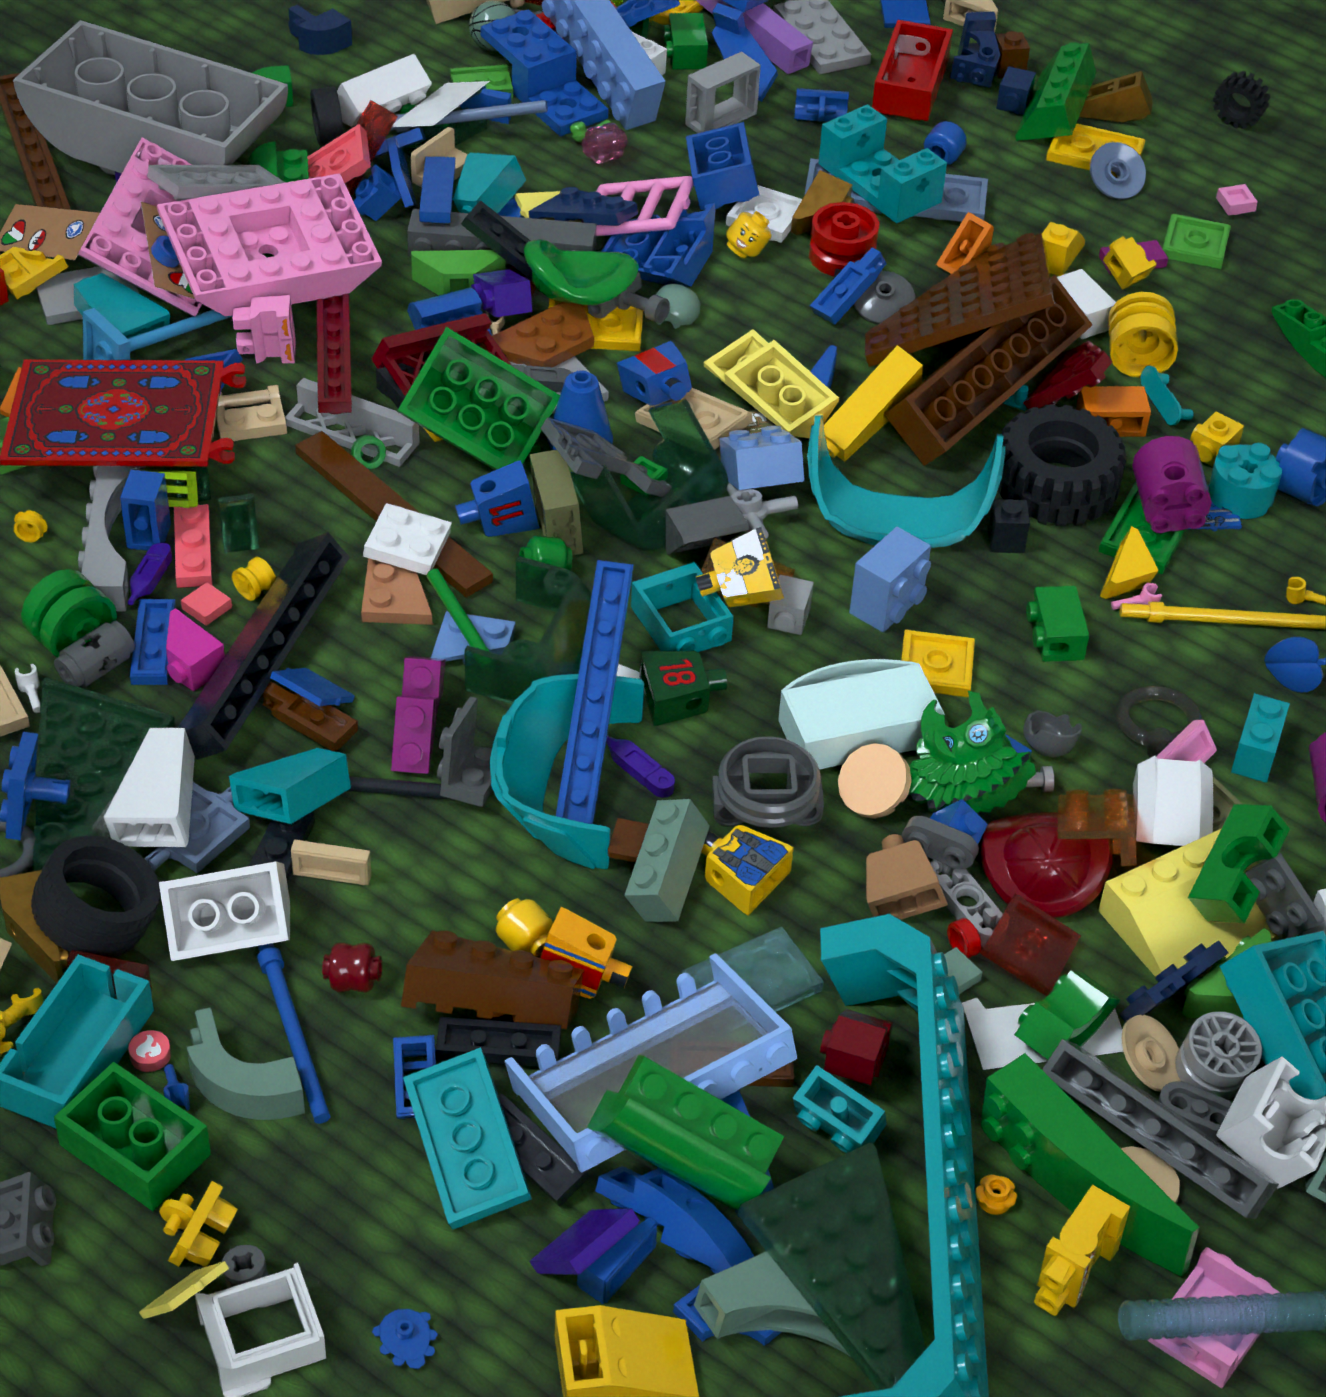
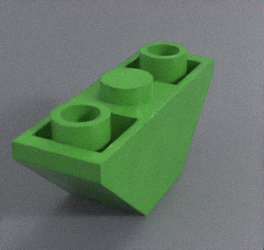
M494 250L411 251L412 280L438 296L470 288L474 284L473 274L506 270V260Z
M1263 928L1252 938L1246 936L1237 945L1234 953L1228 958L1224 956L1214 963L1210 972L1205 977L1193 979L1184 992L1186 1001L1182 1014L1187 1018L1198 1019L1207 1013L1220 1011L1237 1015L1243 1019V1014L1232 992L1226 985L1220 965L1254 945L1272 942L1270 932Z

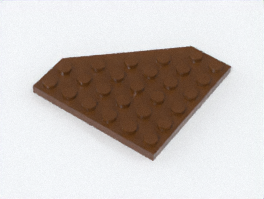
M1027 233L1018 237L1016 242L1007 245L998 243L990 246L987 252L980 254L972 261L961 266L957 271L932 286L921 296L900 308L892 316L865 333V357L868 366L880 364L897 345L910 354L1054 306L1055 301L1042 234L1034 235V233Z

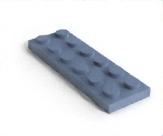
M810 159L805 194L819 170L832 175L818 164L819 159ZM946 174L942 203L914 216L962 222L966 214L970 212L984 220L988 179ZM852 190L851 197L854 198V203L864 206L875 213H882Z

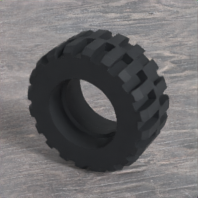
M1052 404L1045 405L1042 409L1033 407L1028 409L1025 414L1021 412L1015 416L1002 430L1004 436L1003 446H1006L1003 475L998 488L1002 499L1027 500L1029 518L1033 517L1037 519L1038 523L1047 524V522L1056 523V526H1066L1067 523H1073L1074 526L1081 525L1087 519L1091 522L1102 516V513L1104 514L1109 511L1119 495L1127 454L1125 453L1126 447L1124 442L1119 437L1118 432L1112 425L1107 426L1106 420L1099 415L1094 417L1090 411L1085 409L1079 411L1072 409L1073 406L1063 405V407H1055ZM1049 463H1060L1071 467H1059Z

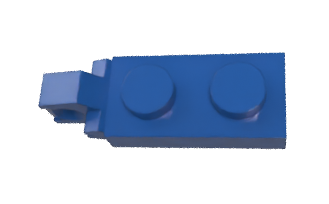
M871 248L861 260H857L855 263L850 261L811 303L810 307L814 314L835 325L877 279L881 270L887 264L882 253Z

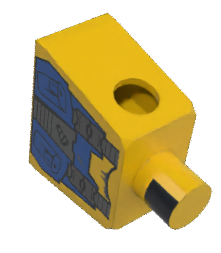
M743 825L735 826L723 839L708 831L701 851L702 854L707 856L705 879L733 905L749 916L791 872L794 847Z

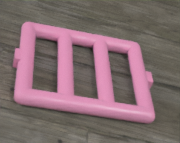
M681 176L599 185L596 192H599L601 195H621L623 200L632 201L635 193H650L637 220L626 221L619 226L597 225L596 236L674 229L683 209H688L691 203L689 195L694 186L692 177ZM678 189L666 218L651 219L663 191Z

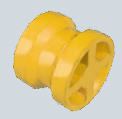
M260 557L251 559L246 568L240 567L232 573V581L237 591L249 601L258 598L263 589L269 590L276 580L271 566Z

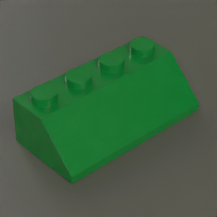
M1072 42L1061 46L1042 71L1015 134L1016 141L1073 134L1097 73L1089 43L1079 44Z

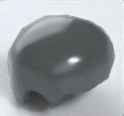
M1037 710L1027 715L1024 721L1023 733L1026 741L1034 751L1043 756L1056 758L1071 752L1081 735L1082 725L1078 723L1075 727H1072L1067 714L1056 717L1049 712Z

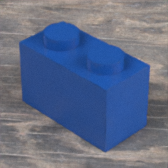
M130 470L120 496L126 544L128 549L148 551L154 544L165 543L171 526L165 473Z

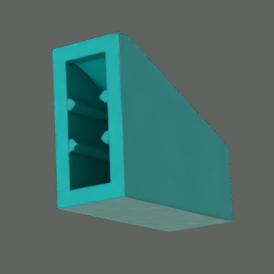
M469 153L466 156L453 197L459 213H470L481 200L498 214L526 181L516 156Z
M104 273L86 277L74 283V306L82 317L83 311L95 308L127 339L170 324V313L167 309Z
M321 748L308 750L236 772L229 776L233 805L237 811L288 824L296 822L351 788L346 754Z

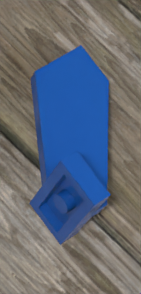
M717 3L712 11L716 25L712 31L713 39L723 59L742 51L761 65L758 100L762 102L778 76L777 69L747 29L743 12Z
M419 127L368 145L370 160L389 153L392 172L405 208L415 206L416 200L406 157L402 148L426 140L422 128Z

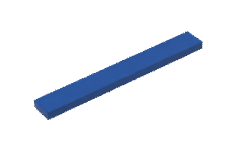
M597 560L556 810L557 817L588 824L594 823L632 582L633 564Z

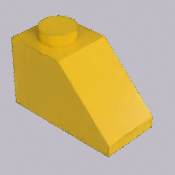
M1050 222L1042 233L1050 273L1057 276L1064 275L1084 247L1086 241L1079 231Z

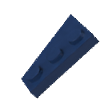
M567 187L562 189L560 194L528 212L529 218L544 219L545 217L554 218L558 221L583 219V223L619 226L636 216L638 208L636 202L623 200L619 196L608 197L601 195L599 192H585L578 190L576 187Z
M1219 940L1207 949L1201 943L1183 957L1187 962L1178 969L1172 964L1155 977L1158 982L1150 989L1143 985L1129 995L1126 1000L1130 1005L1119 1015L1125 1023L1136 1015H1146L1212 967L1214 963L1226 956L1228 951Z

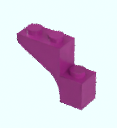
M412 656L404 659L402 695L396 698L391 771L429 774L438 707L444 689L446 659Z

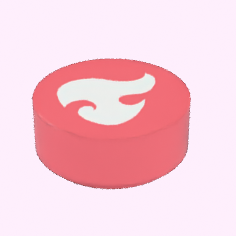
M147 1030L140 1032L132 1038L128 1046L132 1065L143 1072L160 1070L167 1065L171 1058L169 1040L159 1031Z

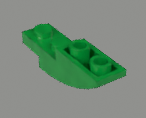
M1290 299L1283 304L1273 306L1272 314L1285 337L1307 363L1326 378V317L1298 299Z

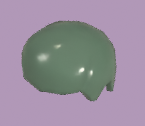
M668 284L661 287L656 295L669 300L670 310L664 321L671 322L675 329L681 325H690L698 318L701 303L696 293L680 284Z

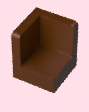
M617 818L608 848V856L610 858L636 862L649 824Z

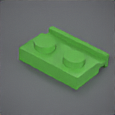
M507 65L450 69L452 83L490 81L485 85L486 89L511 93V98H513V86Z

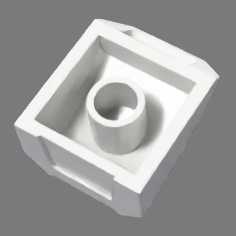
M1156 756L1137 764L1133 782L1135 841L1184 846L1213 833V774L1206 764L1201 760L1194 762L1158 759Z

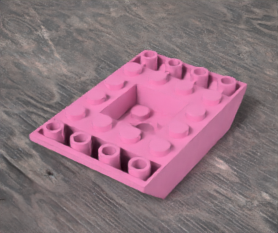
M142 137L78 255L190 316L196 317L202 303L154 286L141 202L157 206V204L177 201L173 198V195L159 189L158 185L147 177L149 165L192 164Z
M340 173L157 204V211L195 300L225 317L233 316V308L250 307L252 297L290 295L292 305L351 293L382 266V260ZM268 253V254H272V255H274V256L267 258L266 256H264V255H262V254Z

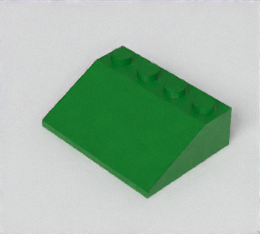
M446 327L397 412L490 468L497 470L520 460L523 465L542 431L543 423L547 417H550L556 407L560 395Z

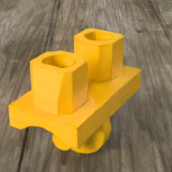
M212 1181L195 1211L190 1207L194 1199L189 1194H182L179 1201L170 1199L163 1202L159 1212L161 1217L167 1222L163 1231L167 1235L174 1236L178 1228L184 1230L168 1259L169 1262L179 1267L185 1258L193 1263L207 1267L220 1242L200 1231L203 1223L225 1234L238 1210L232 1204L219 1197L223 1186Z

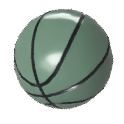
M501 1L482 3L473 11L470 17L469 30L472 39L484 50L498 52L481 37V26L516 13L511 7Z

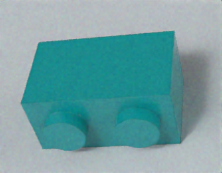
M1254 693L1231 773L1267 783L1290 703Z

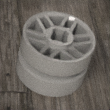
M1210 1012L1202 1015L1194 1022L1179 1048L1175 1061L1177 1074L1182 1082L1228 1100L1237 1095L1245 1077L1256 1069L1261 1059L1262 1046L1254 1028L1241 1017L1228 1012Z

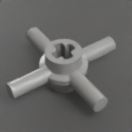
M731 483L727 485L729 495L748 522L750 530L744 534L762 527L767 539L768 532L763 525V519L766 518L767 514L798 509L796 496L762 502V494L757 490H738Z

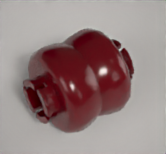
M343 942L336 943L332 947L330 955H324L322 963L323 979H329L331 988L337 992L350 990L361 993L370 992L375 980H381L383 970L382 957L380 955L376 956L374 947L368 943L356 945Z

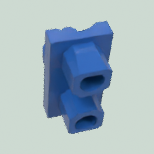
M797 88L794 119L824 122L847 114L849 92Z

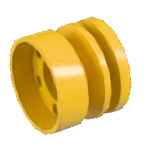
M1136 292L1124 296L1110 309L1108 317L1110 357L1113 365L1121 373L1141 378V373L1146 366H1154L1159 373L1168 370L1175 362L1178 352L1176 319L1173 306L1165 297L1152 292Z

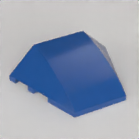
M707 204L704 211L687 214L686 209H683L675 228L672 230L611 235L601 252L629 254L638 262V272L643 280L664 285L680 284L685 287H691L713 250L715 204ZM656 214L651 219L660 218V216ZM638 218L630 219V220H627V221H634V220H637Z

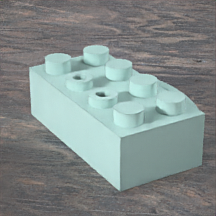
M889 659L848 661L811 671L781 690L778 721L786 739L804 748L815 759L819 769L843 765L851 753L861 746L873 743L888 745L898 753L912 750L917 751L916 745L919 738H923L921 732L923 711L933 699L937 700L919 663ZM937 700L936 712L944 714Z

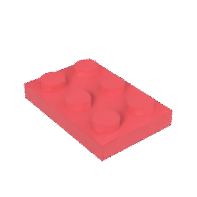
M360 124L308 156L309 179L340 173L344 183H347L354 177L363 175L371 167L367 132Z

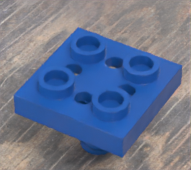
M23 732L19 746H12L9 758L10 769H5L3 774L2 792L7 793L8 800L3 799L0 822L6 823L5 838L21 840L33 799L67 805L69 798L70 780L36 776L39 735L37 733Z

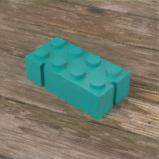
M78 954L15 1041L17 1050L10 1048L0 1062V1107L56 1128L54 1116L113 1061L116 1064L119 1063L127 1051L132 1038L140 1032L153 1013L154 1007L150 982L117 969L113 974L117 999H115L110 966Z

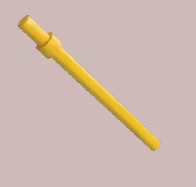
M1149 601L1147 605L1121 603L1119 610L1120 617L1146 618L1147 622L1162 623L1163 620L1326 630V616L1164 606V602Z

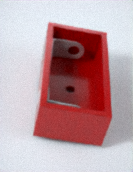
M897 20L875 80L872 108L884 115L902 116L915 121H928L949 61L953 29Z

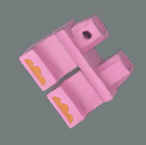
M290 295L252 297L250 307L233 308L234 330L251 329V332H237L236 346L239 354H255L256 363L263 362L266 357H281L282 363H295L296 337Z

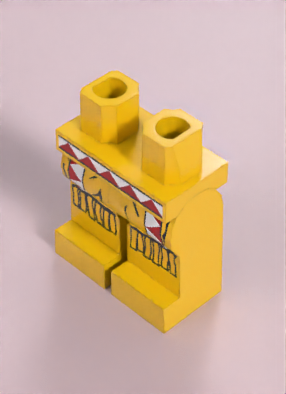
M1094 1185L1090 1187L1062 1228L1059 1240L1053 1237L1046 1247L1037 1284L1040 1289L1034 1299V1303L1038 1307L1054 1316H1057L1065 1303L1073 1308L1076 1307L1086 1287L1091 1267L1098 1257L1102 1256L1111 1261L1118 1251L1130 1210L1129 1205Z

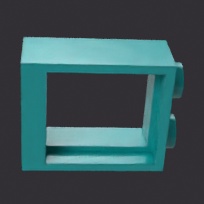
M695 562L632 582L631 608L661 651L701 652L732 641L734 616L717 592L701 596L695 577L703 573ZM692 598L707 621L672 632L657 610Z

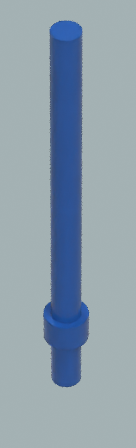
M274 943L258 946L259 954L257 959L262 973L268 977L314 1121L317 1124L325 1123L330 1119V1113L282 971L284 961L281 952L274 946Z

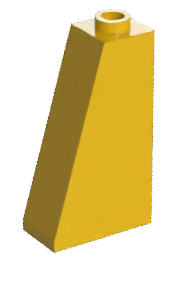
M897 345L824 424V434L829 455L832 458L838 456L845 462L889 421L884 413L922 383L923 365Z

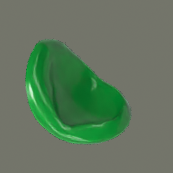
M542 239L529 241L524 246V256L529 267L532 269L534 285L546 297L558 302H573L582 305L605 303L624 292L635 280L639 269L638 262L632 256L621 252L565 251L558 249L553 243Z

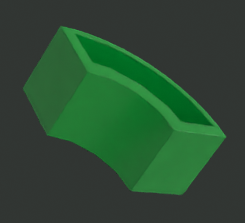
M1070 971L1058 979L1050 995L1043 1000L1036 1001L1034 1005H1029L1022 1012L1018 1019L1020 1027L1014 1035L1049 1060L1062 1039L1074 1042L1082 1047L1103 1025L1121 999L1086 974Z

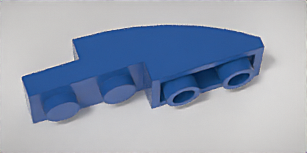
M621 1166L598 1177L595 1192L609 1198L610 1202L617 1207L632 1208L633 1211L643 1215L645 1220L650 1217L657 1222L658 1226H664L660 1242L674 1248L676 1253L684 1258L695 1259L709 1266L715 1274L755 1257L730 1221L710 1201L687 1183L660 1168L640 1175Z

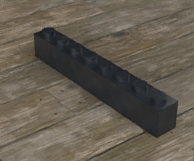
M329 532L301 542L178 726V728H185L192 751L197 760L227 750L272 680L270 678L272 671L279 669L349 560L348 554Z

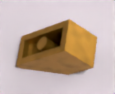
M819 170L792 216L791 233L798 235L811 231L813 215L819 208L837 202L854 203V198L851 197L852 184Z

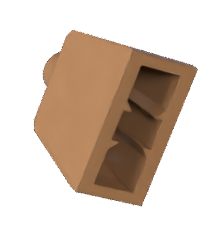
M892 834L883 839V850L871 853L866 858L867 903L873 917L891 914L902 920L948 906L938 877L919 841L913 840L905 843L901 835Z

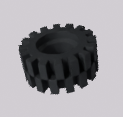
M1241 71L1239 74L1234 72L1230 77L1228 75L1214 93L1213 102L1216 103L1213 107L1215 111L1220 110L1217 114L1220 119L1223 116L1226 118L1225 124L1228 125L1230 122H1234V128H1238L1241 124L1242 129L1249 125H1255L1270 104L1268 102L1270 93L1265 94L1268 91L1267 85L1261 86L1263 80L1260 77L1256 81L1253 79L1255 76L1253 73L1246 77V71ZM1233 93L1245 96L1251 106L1245 107L1237 103Z

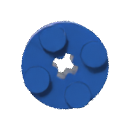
M1301 428L1289 445L1283 444L1276 455V461L1280 463L1279 467L1282 468V475L1277 490L1308 504L1320 506L1326 502V437Z

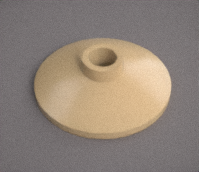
M1136 1015L1130 1018L1124 1024L1122 1030V1047L1126 1060L1135 1075L1146 1086L1161 1092L1166 1084L1181 1081L1175 1065L1179 1048L1170 1032L1153 1017Z

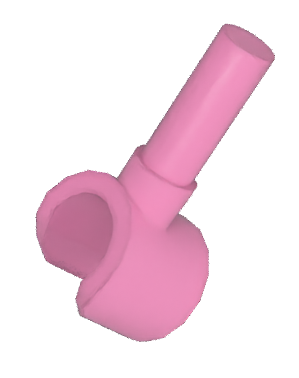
M1146 583L1140 595L1112 601L1111 607L1113 610L1120 609L1121 603L1147 605L1149 601L1160 602L1162 594L1155 595L1158 588L1156 584Z

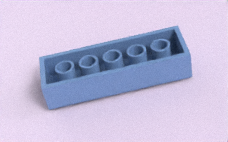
M542 1V9L545 16L550 18L556 27L558 35L577 51L576 58L584 68L585 75L595 84L600 97L605 99L612 110L614 118L620 121L624 129L629 130L656 121L666 81L611 1Z

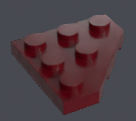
M1088 340L1067 351L1023 403L1027 409L1038 407L1039 409L1045 405H1055L1063 396L1067 399L1075 396L1086 385L1092 388L1106 377L1104 372L1111 365L1112 360L1105 351H1101L1099 347L1095 344L1093 345Z

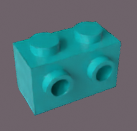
M818 1065L815 1066L793 1096L795 1111L798 1113L796 1118L814 1132H817L820 1128L831 1135V1143L848 1155H851L854 1151L861 1157H864L887 1125L886 1114L883 1109Z

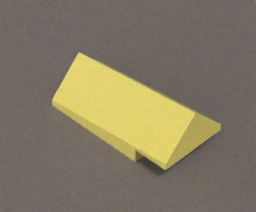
M753 329L704 362L705 368L776 426H781L782 429L790 432L794 437L810 438L811 426H814L815 415H823V423H825L839 402V397L780 344L775 340L768 343Z

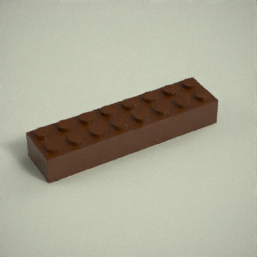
M1055 275L1051 277L1055 301L1054 306L988 327L884 413L924 466L950 449L1093 326Z

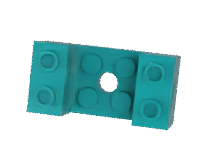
M868 104L822 124L818 164L835 177L852 184L853 191L896 224L942 203L947 162L928 148L904 159H897L884 149L887 118Z

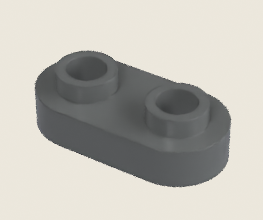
M924 816L910 818L902 832V838L905 843L913 840L919 841L927 857L955 869L970 867L979 851L977 842L970 835Z
M1181 1081L1170 1082L1162 1088L1158 1101L1214 1140L1222 1141L1216 1134L1221 1126L1219 1124H1222L1232 1102Z

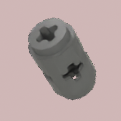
M113 621L110 624L104 622L61 650L59 657L54 660V665L59 676L70 688L75 690L79 687L85 688L128 660L130 653L135 650V644L131 635L118 621ZM91 639V641L86 644V648L83 647V645L85 644V640ZM105 662V663H106V665L104 666V669H105V670L99 671V669L102 668L103 663Z

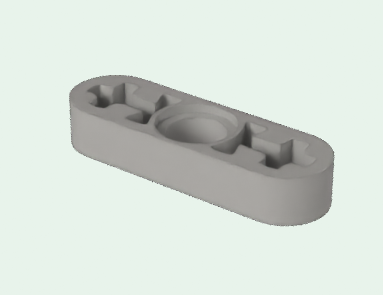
M933 859L930 864L938 877L947 900V909L956 920L967 918L971 921L979 932L982 947L992 948L1000 945L1004 941L1007 929V919L967 869L951 868ZM969 896L975 899L977 904L970 907L963 906L957 901V898Z

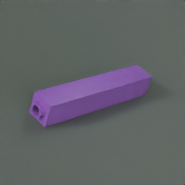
M695 0L712 14L717 3L736 9L722 0ZM764 3L743 12L747 29L770 61L787 74L809 66L813 42Z

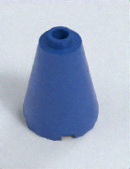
M583 370L569 374L564 381L553 419L593 430L613 444V434L597 377ZM547 438L550 446V451L556 450V448L549 442L550 440Z

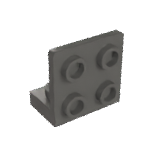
M470 696L463 708H457L451 726L449 728L445 727L442 731L439 748L443 749L444 752L438 766L437 779L441 780L440 796L483 807L493 791L490 773L492 749L474 746L478 698Z
M1280 851L1276 857L1270 860H1262L1244 872L1260 891L1255 902L1266 917L1268 927L1273 933L1277 934L1280 940L1298 935L1318 926L1324 921Z

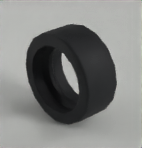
M335 87L311 89L310 92L314 130L320 146L330 143L343 134L341 108Z

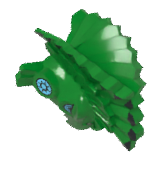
M968 691L972 715L964 724L955 728L948 726V721L944 714L936 712L937 700L933 699L923 711L921 717L923 738H919L916 745L917 755L920 759L914 760L909 764L912 782L908 796L912 795V799L917 804L927 803L930 812L939 811L963 799L976 813L980 811L989 813L994 807H1004L1009 800L1015 799L1018 792L1026 788L1028 780L1036 774L1035 764L1030 762V751L1016 752L1005 735L1007 730L1000 716L996 713L994 707L989 708L987 711L980 693Z

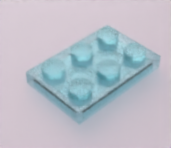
M779 927L718 954L775 1012L823 990L824 981L783 927ZM710 959L681 971V974L689 973L694 978L696 990L714 981ZM733 1007L709 1019L721 1037L749 1025Z

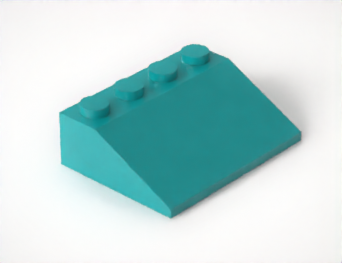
M1324 931L1254 945L1220 965L1226 985L1232 992L1243 1014V1019L1254 1028L1259 1036L1262 1046L1261 1058L1264 1064L1267 1065L1280 1057H1284L1300 1071L1299 1075L1289 1080V1084L1295 1093L1310 1100H1318L1325 1097L1326 935Z

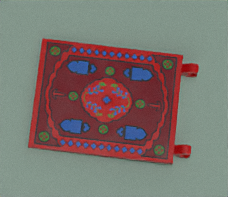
M24 359L0 453V465L208 466L209 458L223 464H230L235 460V452H226L224 450L230 451L233 449V440L231 438H221L212 443L221 384L225 383L234 388H243L246 385V377H238L236 374L243 375L245 373V365L233 363L224 368V361Z

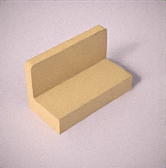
M447 127L411 153L412 183L422 188L425 156L456 157L454 180L461 175L468 154L455 148L453 128Z

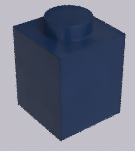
M1008 66L1000 84L996 109L1024 115L1033 94L1036 72Z

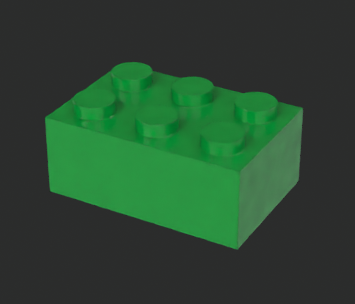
M114 1061L54 1116L59 1145L151 1211H154L211 1155L207 1125Z

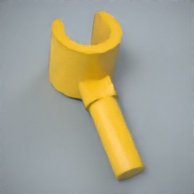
M1289 578L1286 598L1291 604H1300L1307 600L1326 605V596L1306 590V581L1303 578Z

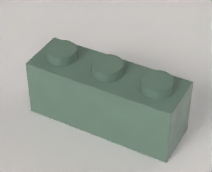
M691 799L657 800L624 895L645 922L679 920L710 827Z

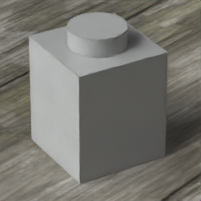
M779 575L778 579L784 599L770 601L767 628L802 635L811 609L814 582Z

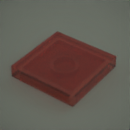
M1015 893L980 954L1047 996L1053 989L1081 935Z

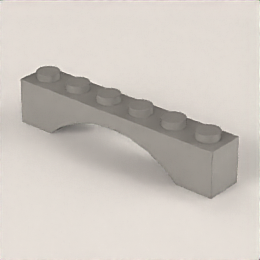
M93 466L94 477H96V480L90 481V499L93 502L86 505V521L89 527H83L82 543L85 551H79L78 566L79 571L113 602L116 611H126L130 586L126 561L115 551L109 541L112 524L122 510L120 496L130 470L146 469V466Z

